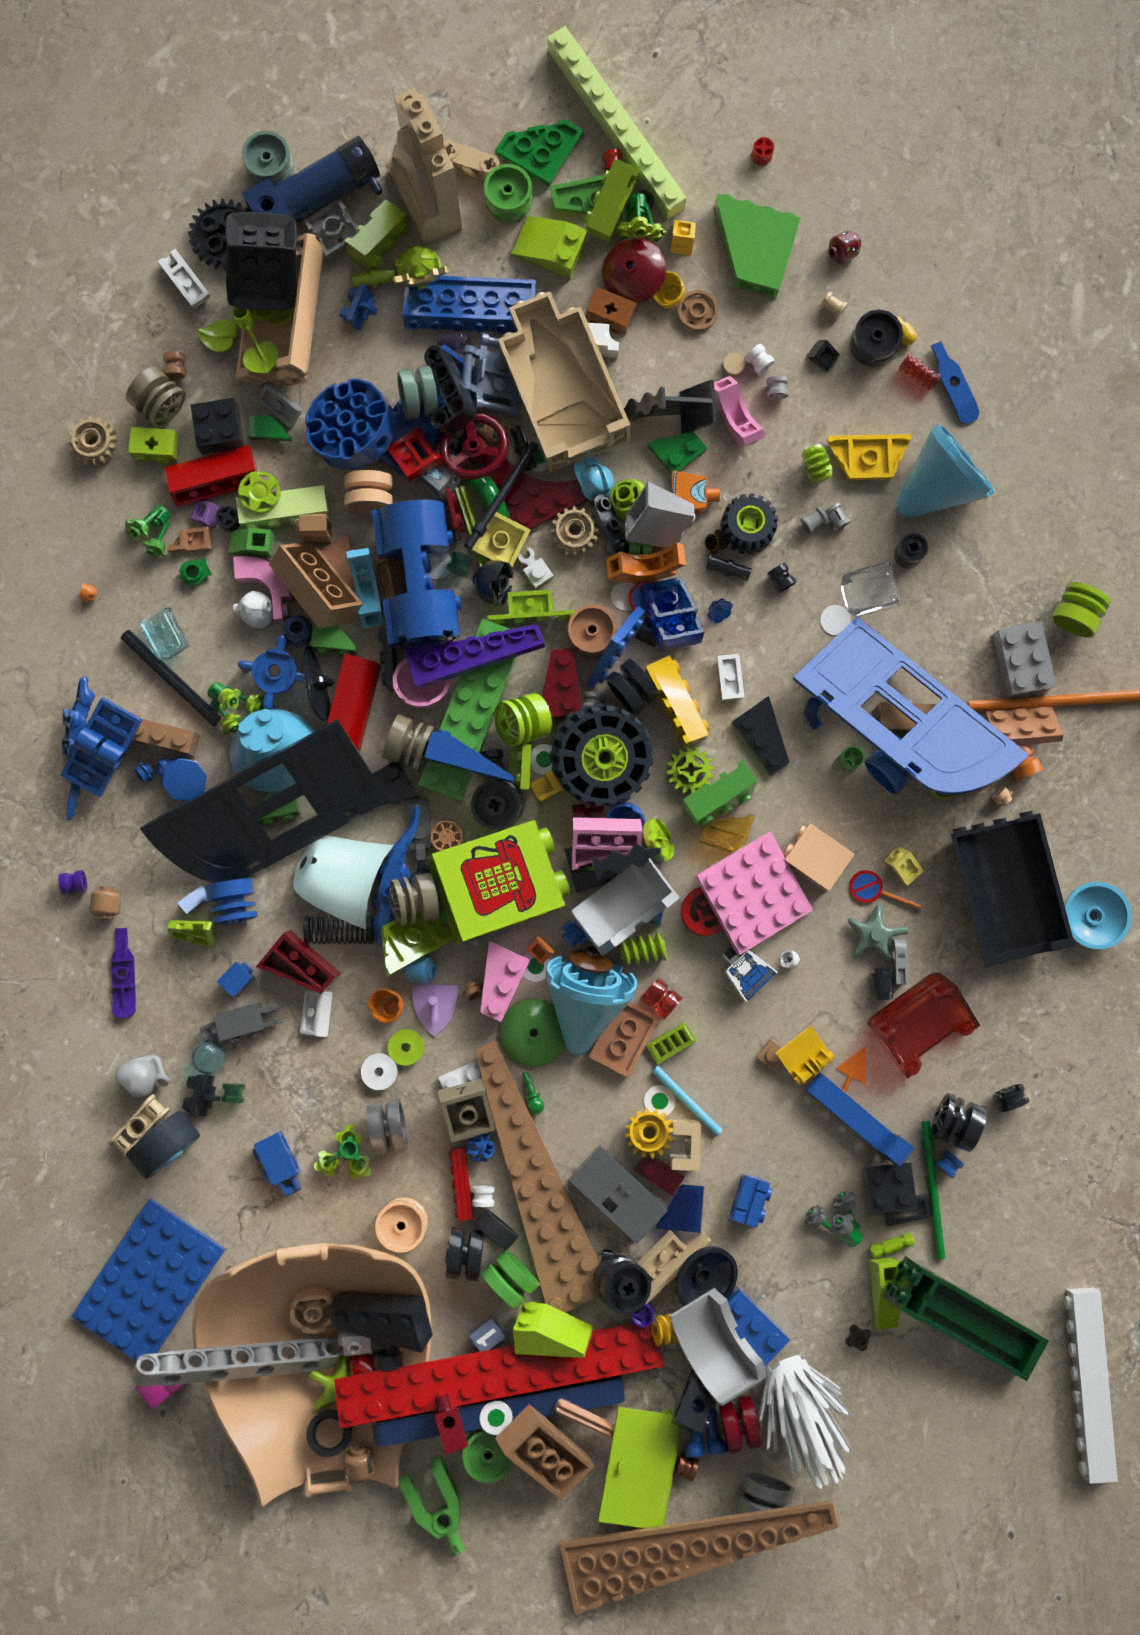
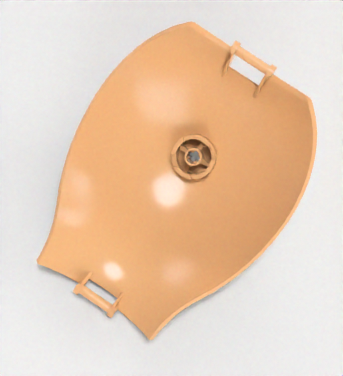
M318 1244L278 1249L230 1268L211 1280L202 1289L193 1314L194 1349L302 1339L335 1338L338 1340V1332H342V1330L332 1327L327 1308L339 1291L423 1296L431 1326L430 1305L426 1289L417 1272L407 1262L387 1253L345 1244ZM431 1339L422 1353L400 1347L399 1350L403 1352L404 1366L428 1362ZM372 1350V1354L370 1355L374 1356L376 1354V1351ZM356 1355L348 1356L349 1364ZM340 1358L333 1368L317 1371L327 1376L333 1375L337 1370ZM310 1372L203 1382L209 1401L220 1424L250 1474L256 1490L258 1503L261 1507L282 1493L305 1484L306 1498H311L314 1494L342 1490L353 1492L352 1480L347 1477L346 1473V1480L311 1485V1474L331 1470H345L344 1455L356 1444L367 1446L374 1452L376 1469L370 1477L371 1480L385 1483L394 1488L399 1485V1464L404 1443L383 1447L375 1446L372 1423L353 1426L352 1438L347 1448L339 1455L321 1457L312 1451L306 1438L307 1427L311 1419L322 1411L338 1409L337 1403H333L320 1411L314 1410L313 1406L324 1393V1388L320 1383L308 1377ZM325 1419L320 1422L316 1428L317 1441L326 1448L337 1446L343 1438V1429H340L339 1422L334 1419Z

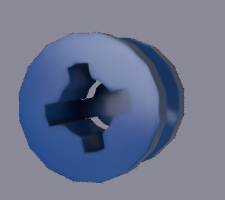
M948 1150L944 1152V1157L935 1163L952 1179L956 1176L955 1172L964 1166Z

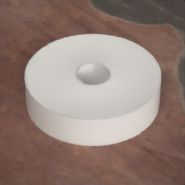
M383 1053L369 1056L361 1067L362 1080L368 1087L374 1090H383L390 1087L398 1075L397 1064L389 1055ZM381 1067L383 1069L382 1076L376 1074V1068Z

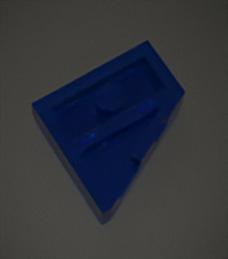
M681 1184L667 1207L668 1211L658 1222L657 1229L701 1233L705 1186Z

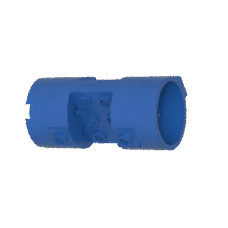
M411 500L389 504L378 510H372L377 555L379 559L404 560L408 592L389 599H383L388 645L390 647L404 646L403 642L412 647L429 643L432 645L442 644L449 637H452L453 640L459 639L458 610H462L460 596L456 597L455 591L434 590L433 582L428 574L431 573V564L428 557L449 551L450 544L454 543L452 530L447 528L444 503L436 500Z

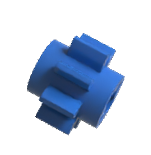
M568 920L562 927L565 931L562 937L573 947L577 943L582 946L588 939L576 921L571 923Z
M481 1134L468 1140L466 1151L467 1154L472 1155L471 1161L487 1162V1158L493 1155L494 1143L489 1141V1135Z

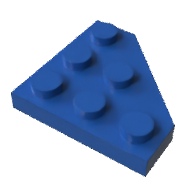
M638 606L612 637L587 681V686L594 689L598 683H604L605 678L609 675L607 670L611 669L617 659L622 656L627 648L625 646L626 642L629 643L635 631L637 632L642 626L644 620L641 618L645 610Z

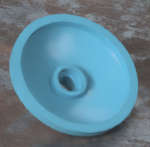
M1105 882L1085 883L1072 891L1065 902L1073 939L1086 948L1107 949L1113 947L1124 939L1130 929L1132 911L1129 901L1118 888ZM1091 912L1096 915L1094 920L1090 919L1089 915Z

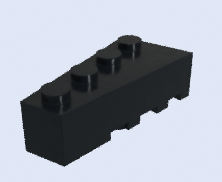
M339 1291L327 1308L333 1328L422 1353L433 1336L423 1296Z

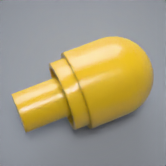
M897 317L903 329L901 344L910 346L916 341V332L911 324L908 322L904 323L901 317Z

